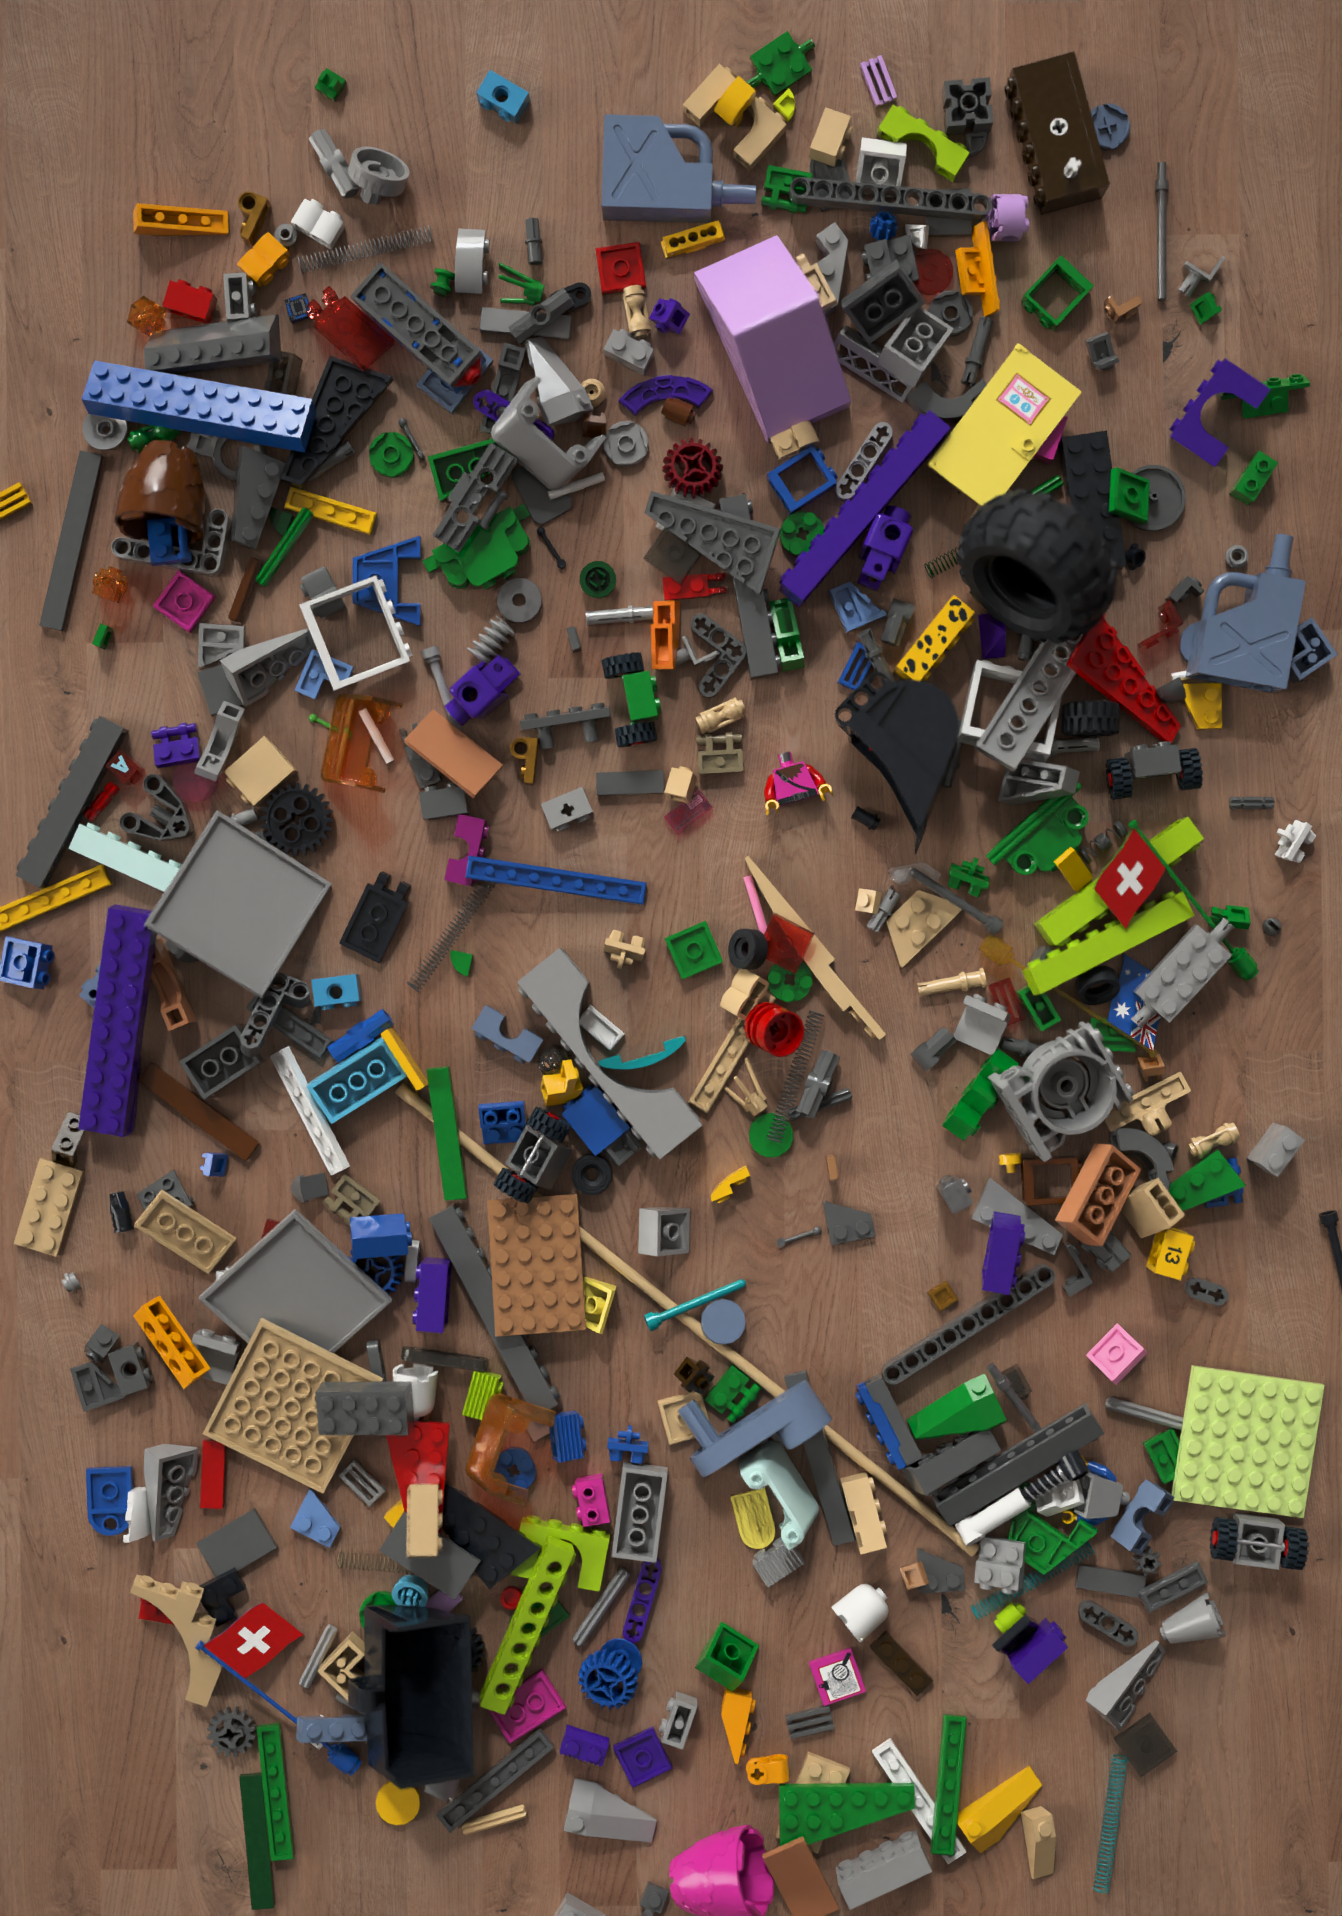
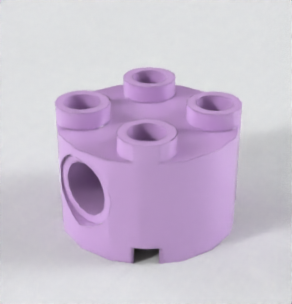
M1021 194L991 195L992 210L986 216L991 237L990 241H1020L1023 233H1027L1029 229V220L1025 218L1028 197Z

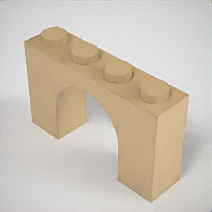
M718 64L684 102L683 113L700 127L714 112L721 96L736 79L734 72L730 68H724ZM756 96L747 107L753 118V127L733 150V158L749 172L783 136L787 126L785 118L780 113H774L768 108L769 105L763 98H757Z

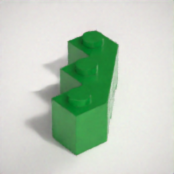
M997 1048L994 1054L990 1055L982 1064L977 1076L972 1078L963 1091V1095L958 1103L954 1104L950 1109L942 1126L963 1141L969 1135L974 1136L981 1126L978 1124L981 1116L988 1109L993 1110L999 1101L996 1098L998 1094L988 1076L995 1072L1000 1075L1012 1066H1018L1019 1063Z

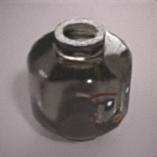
M553 1044L540 1052L537 1064L544 1075L559 1074L562 1061L570 1060L572 1055L570 1051L568 1052L559 1044Z

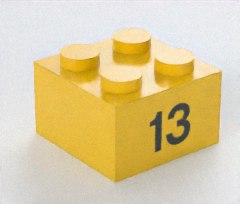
M1172 1227L1155 1233L1146 1267L1154 1273L1181 1280L1182 1275L1185 1276L1188 1270V1263L1186 1261L1188 1255L1192 1254L1194 1250V1237L1185 1231Z

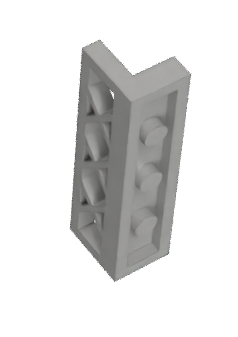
M846 325L833 343L835 350L840 343L847 348L849 353L847 356H842L836 352L839 363L903 403L913 387L876 363L883 348L874 342L868 344L861 334ZM855 358H864L868 367L861 368L857 366ZM881 369L884 371L887 379L879 380L876 378L874 370ZM900 381L907 386L903 394L895 390L894 382Z

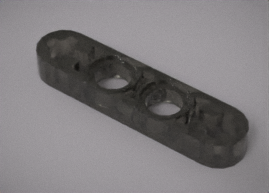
M411 1346L402 1347L401 1359L410 1362L485 1372L488 1369L489 1359L480 1356Z

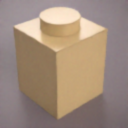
M681 766L679 769L672 767L664 792L667 798L690 804L697 782L695 774L687 767Z

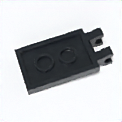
M384 871L379 873L374 885L367 883L339 944L378 963L381 962L409 902L403 899L411 886L402 881L399 883L396 892L385 887L391 875Z

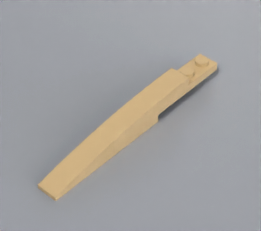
M747 856L744 860L763 897L811 972L842 1011H845L850 1006L852 1008L849 1011L857 1022L860 1020L864 1022L866 1033L872 1039L874 1037L878 1040L882 1039L886 1033L829 967V964L835 958L751 858Z

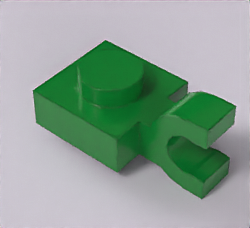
M1226 905L1225 910L1211 907V916H1208L1215 926L1223 918L1229 922L1228 924H1232L1235 928L1249 930L1251 924L1249 907Z

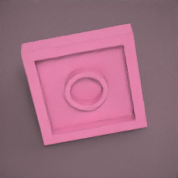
M1117 1323L1086 1356L1117 1385L1148 1352Z

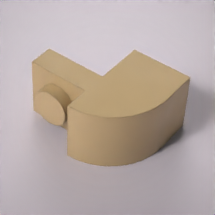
M811 421L800 422L791 426L790 429L770 437L779 460L793 453H800L812 444L814 447L820 444Z

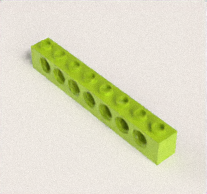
M547 1535L478 1696L480 1707L505 1715L508 1707H512L515 1700L514 1692L517 1687L520 1688L523 1682V1671L525 1667L528 1668L531 1664L533 1648H537L540 1643L542 1627H546L549 1622L550 1614L548 1613L551 1606L555 1607L557 1603V1592L560 1586L563 1587L566 1582L568 1567H572L574 1564L576 1553H574L573 1544ZM553 1562L559 1563V1566L556 1568L549 1567ZM543 1583L551 1584L547 1588L540 1587ZM535 1603L542 1604V1606L539 1608L532 1607V1605ZM527 1623L533 1624L531 1628L523 1627ZM517 1644H524L522 1648H515ZM508 1664L516 1665L514 1668L511 1669L506 1668ZM500 1684L507 1685L505 1688H498Z

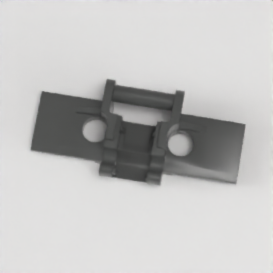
M490 443L474 470L470 474L464 472L447 500L451 503V507L432 536L460 553L477 525L488 531L490 528L488 525L501 504L509 498V495L500 489L518 459ZM486 472H490L494 476L493 482L490 484H483L481 482V476ZM494 492L497 495L480 520L476 517L478 513L477 508L485 496ZM460 511L469 514V520L466 523H459L457 521V514Z

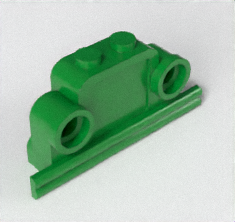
M524 503L513 510L509 506L495 514L488 525L490 527L488 531L477 525L460 553L448 545L442 544L431 550L433 555L424 559L423 563L429 573L441 567L453 588L464 589L471 583L476 589L484 588L488 590L497 584L496 581L502 577L507 579L516 574L515 570L520 563L518 556L526 554L530 548V539L523 530L520 521L529 517L530 514Z
M1077 782L1075 793L1082 788L1079 782ZM1074 794L1046 799L993 846V849L985 856L994 866L1004 859L1016 873L1021 875L1032 874L1035 870L1039 872L1049 870L1055 872L1058 867L1054 861L1068 848L1072 847L1076 852L1079 851L1078 845L1081 843L1082 836L1078 830L1085 827L1088 823V811L1076 802L1072 797Z

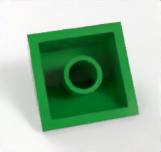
M721 1621L704 1647L695 1668L733 1692L744 1681L759 1645Z

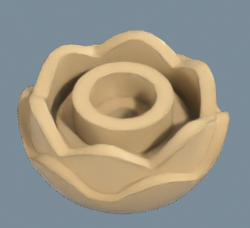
M587 379L581 383L593 407L599 406L605 400L606 390L599 380Z

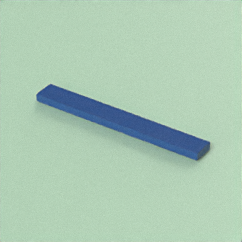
M468 856L465 878L642 905H644L647 885L646 882Z

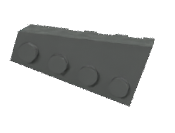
M245 446L238 447V465L236 468V488L234 490V510L232 513L230 541L249 549H256L286 463Z
M991 1430L985 1432H965L966 1434L955 1438L956 1443L948 1442L937 1447L936 1453L922 1454V1459L910 1466L906 1465L901 1471L910 1489L920 1494L931 1496L939 1491L940 1486L944 1484L949 1485L957 1481V1476L965 1472L967 1474L977 1469L976 1465L979 1463L993 1460L996 1457L995 1454L1000 1452L1001 1449Z

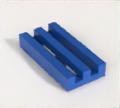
M857 642L837 682L853 691L864 681L872 665L870 660H868L856 686L853 685L854 678L865 658L866 651L863 644ZM860 648L863 652L847 682L844 679Z

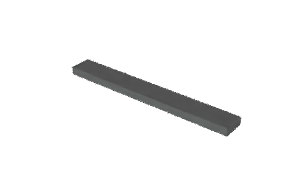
M81 450L79 452L39 624L42 627L59 631L64 630L103 462L102 455Z
M807 1370L784 1376L787 1389L804 1380H807L811 1386ZM823 1428L803 1443L833 1545H839L855 1541L856 1536Z

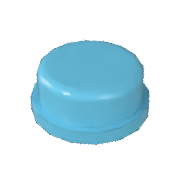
M416 1575L403 1576L394 1585L392 1598L397 1605L425 1607L429 1598L428 1585L422 1578Z

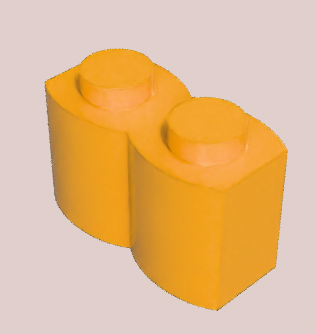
M267 232L239 260L237 265L243 273H247L249 278L258 287H261L263 284L267 285L272 281L276 270L283 269L288 264L290 254L279 241Z

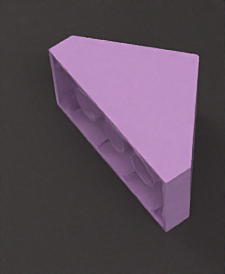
M777 235L694 272V281L767 444L771 443L770 437L790 429L795 424L804 421H811L813 424L850 407V395L819 296Z

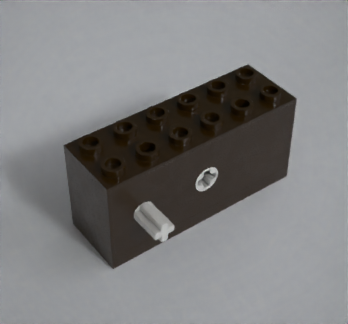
M1075 52L1012 68L1010 76L1007 78V84L1004 86L1007 100L1010 99L1011 101L1010 114L1012 121L1017 123L1016 137L1018 143H1022L1023 146L1022 159L1024 165H1028L1029 168L1028 182L1030 187H1034L1035 195L1033 199L1036 209L1039 208L1041 215L1102 199L1110 183Z

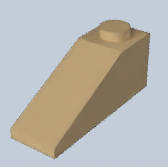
M1042 1806L1021 1811L1031 1878L1036 1879L1053 1874L1056 1834L1052 1814Z

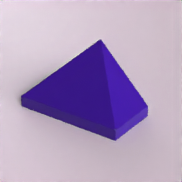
M988 613L978 614L982 659L1005 657L1006 629L1004 624L999 620H995Z

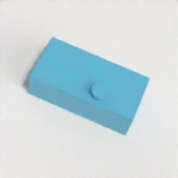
M381 1036L310 1081L307 1088L330 1123L333 1124L406 1078L407 1075Z

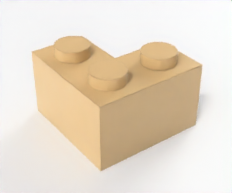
M352 1631L321 1663L317 1671L347 1701L348 1680L365 1676L355 1665L365 1655V1643Z

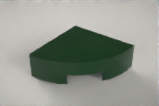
M271 507V523L277 532L284 536L294 516Z

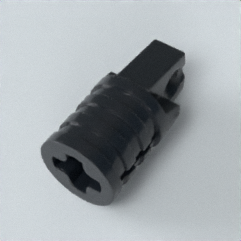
M124 1191L109 1194L110 1215L112 1217L114 1233L133 1230L131 1209Z

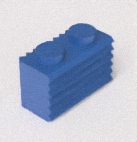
M574 1410L548 1415L553 1460L561 1463L584 1458L583 1451H586V1441L581 1435V1429L584 1428L582 1416Z

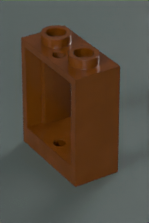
M1074 1155L1053 1156L1046 1162H1043L1039 1157L1022 1158L1020 1165L1023 1204H1063L1067 1196L1034 1198L1033 1166L1070 1164L1072 1188L1082 1169L1081 1161H1078V1157Z

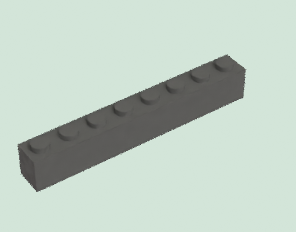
M746 494L719 499L720 511L750 520L753 507L751 500H747ZM732 576L750 678L757 679L777 675L778 669L781 668L779 655L775 656L774 653L777 640L775 633H771L770 625L773 624L772 613L767 611L766 602H769L767 588L763 589L760 596Z
M99 716L98 719H94L89 729L91 733L87 739L82 741L79 747L80 754L77 759H73L69 766V775L61 781L58 787L60 792L56 799L53 798L50 802L47 817L40 821L37 828L39 832L36 838L31 839L27 846L29 851L26 857L22 858L16 869L18 872L16 876L39 888L47 887L84 817L83 813L89 807L129 731L104 717Z
M1084 1403L999 1454L993 1460L984 1463L974 1471L933 1494L932 1497L935 1505L949 1526L971 1513L979 1511L991 1501L999 1499L1011 1489L1019 1487L1031 1477L1039 1475L1041 1471L1051 1465L1059 1463V1460L1065 1455L1079 1450L1090 1442L1096 1441L1105 1433L1088 1405Z

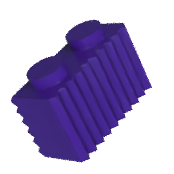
M566 1725L559 1752L560 1754L564 1753L565 1756L568 1755L569 1758L573 1756L574 1759H581L582 1762L594 1763L595 1766L599 1765L601 1767L608 1750L609 1738Z

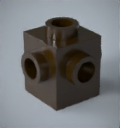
M689 1357L684 1359L674 1373L682 1382L681 1386L690 1393L695 1391L699 1394H702L708 1388L715 1377L708 1371L710 1366L699 1359L697 1362Z

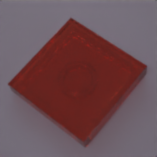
M774 913L764 933L768 943L766 959L796 974L815 933Z

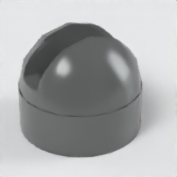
M1268 918L1263 922L1262 929L1265 934L1275 936L1281 932L1282 924L1277 918ZM1270 922L1278 928L1277 931L1269 925Z
M1165 1142L1162 1145L1168 1152L1171 1161H1173L1178 1153L1179 1145Z

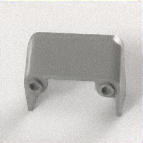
M536 377L524 383L492 427L491 436L502 449L518 459L517 462L543 485L551 490L563 487L588 464L606 437L600 435L589 439L585 446L575 445L566 453L562 451L533 425L538 416V407L529 397L542 380Z

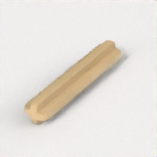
M519 1805L462 1823V1831L464 1835H470L527 1817V1811L524 1805Z

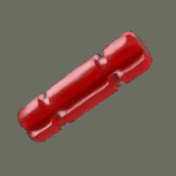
M109 782L104 788L105 791H101L90 804L91 808L88 807L83 815L88 820L95 821L99 816L98 813L102 812L110 803L111 797L119 792L120 789L116 784Z

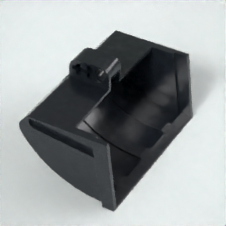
M372 1605L364 1607L365 1676L348 1680V1704L358 1712L366 1713L368 1765L401 1790L474 1777L470 1616L465 1613L456 1615L439 1609L419 1606Z

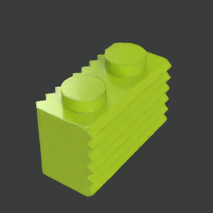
M475 1368L462 1412L463 1416L488 1422L490 1416H495L498 1405L494 1403L496 1394H501L504 1382L500 1381L501 1375Z

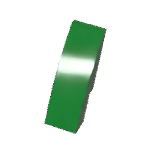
M788 598L769 601L782 671L805 668L792 601Z

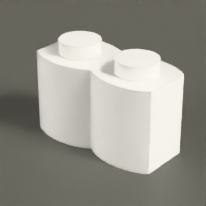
M304 199L291 220L292 226L329 249L333 248L345 228L342 216L334 211L329 213L323 210V205L314 199H311V201Z

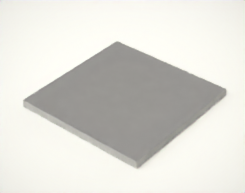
M217 810L144 923V926L262 998L332 883Z
M296 1209L199 1296V1300L247 1343H249L260 1319L263 1318L332 1353L341 1348L392 1302V1298Z

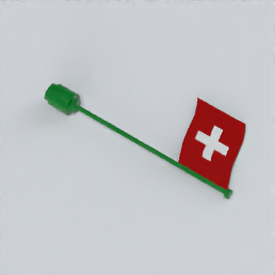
M1132 820L1128 824L1131 831L1122 847L1103 869L1093 888L1123 927L1127 929L1134 913L1154 890L1166 869L1206 922L1214 929L1216 926L1142 833L1137 826L1138 822ZM1224 938L1222 942L1232 955L1226 962L1236 975L1244 981L1254 978L1259 972L1255 960L1244 947L1233 948Z

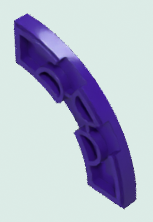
M663 375L638 383L629 389L618 402L635 416L648 405L657 401L667 400L668 397L672 399L674 397L699 409L713 392V389L689 377Z

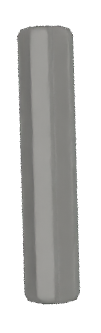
M330 1624L326 1626L299 1680L301 1686L305 1688L311 1686L338 1632L335 1626Z

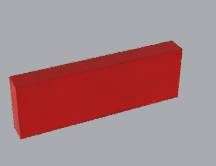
M203 1440L200 1508H224L226 1445L216 1440Z

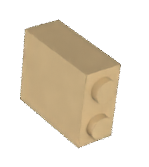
M266 736L262 737L224 771L228 776L226 781L234 789L238 787L243 793L240 795L241 798L249 806L253 804L257 807L272 795L271 792H275L298 772Z
M1159 1178L1132 1188L1121 1208L1122 1213L1140 1238L1171 1228L1185 1216Z

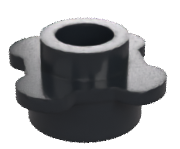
M1133 543L1125 553L1129 569L1135 570L1137 567L1142 566L1146 559L1145 551L1139 549L1136 543Z

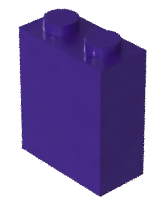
M1045 1618L1039 1623V1627L1007 1656L1013 1669L1029 1684L1068 1648L1065 1642L1067 1637L1055 1621L1050 1623Z

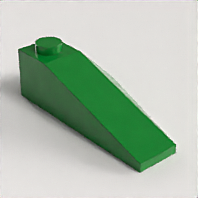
M985 1373L963 1383L907 1419L916 1440L938 1438L956 1433L962 1435L966 1434L965 1432L972 1431L985 1432L1007 1422Z

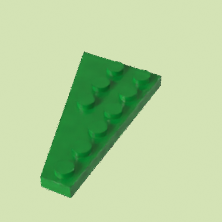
M914 1783L779 1784L780 1846L804 1836L809 1845L915 1809Z

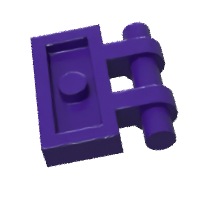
M185 722L180 723L179 726L170 728L163 726L159 730L151 731L153 740L161 738L162 741L160 744L153 745L155 766L157 768L200 760L199 739L197 737L190 738V733L198 731L196 723L187 724ZM181 735V740L170 742L171 736Z

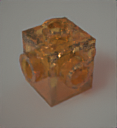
M142 296L131 304L127 323L150 337L156 331L160 332L166 322L164 320L166 309L147 297Z
M111 566L108 567V570L100 567L99 572H96L93 578L94 588L92 594L119 603L121 596L127 591V578L121 574L122 570Z

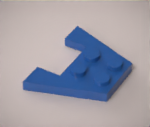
M421 536L354 557L353 584L373 576H377L378 580L382 579L387 589V592L383 593L386 601L391 600L396 612L392 614L393 618L421 627V604L399 603V559H421ZM373 586L353 593V604L384 614Z

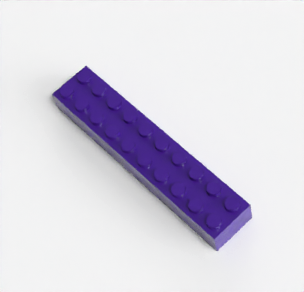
M931 410L926 415L923 413L919 415L913 423L912 431L909 432L907 430L899 439L896 445L897 449L895 450L892 447L882 461L883 465L881 467L877 465L871 471L867 479L868 483L862 482L854 492L855 494L852 496L854 499L852 501L848 499L841 506L838 513L839 516L837 518L833 516L825 525L824 534L820 535L818 533L810 543V550L807 553L803 551L795 560V568L793 570L788 568L779 581L781 584L779 591L797 607L800 608L868 529L875 516L886 508L945 439L951 427Z
M116 904L108 907L78 1129L120 1137L126 1135L130 1130L157 933L144 926L152 912L151 910Z

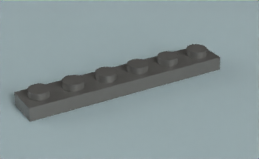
M539 1728L456 1796L453 1803L450 1801L436 1814L437 1818L451 1833L554 1748V1744L542 1729Z

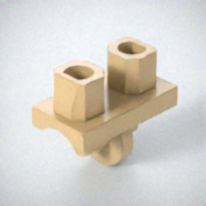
M613 930L609 939L606 938L603 951L611 953L610 960L617 961V968L622 969L623 963L632 965L633 960L643 961L645 953L643 937L633 936L631 944L622 942L624 933Z

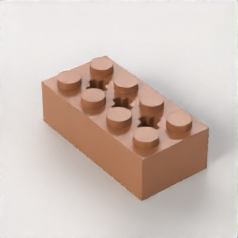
M1094 1143L1055 1221L1083 1244L1102 1247L1141 1169L1113 1145Z

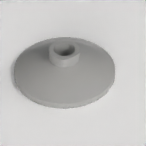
M87 414L82 426L85 440L98 450L116 448L124 441L128 430L126 420ZM106 428H111L109 433L104 434Z

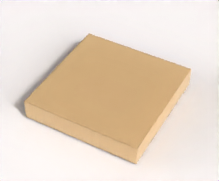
M692 1391V1393L687 1392L658 1400L669 1445L696 1438L678 1412L688 1402L695 1399L709 1420L702 1394Z

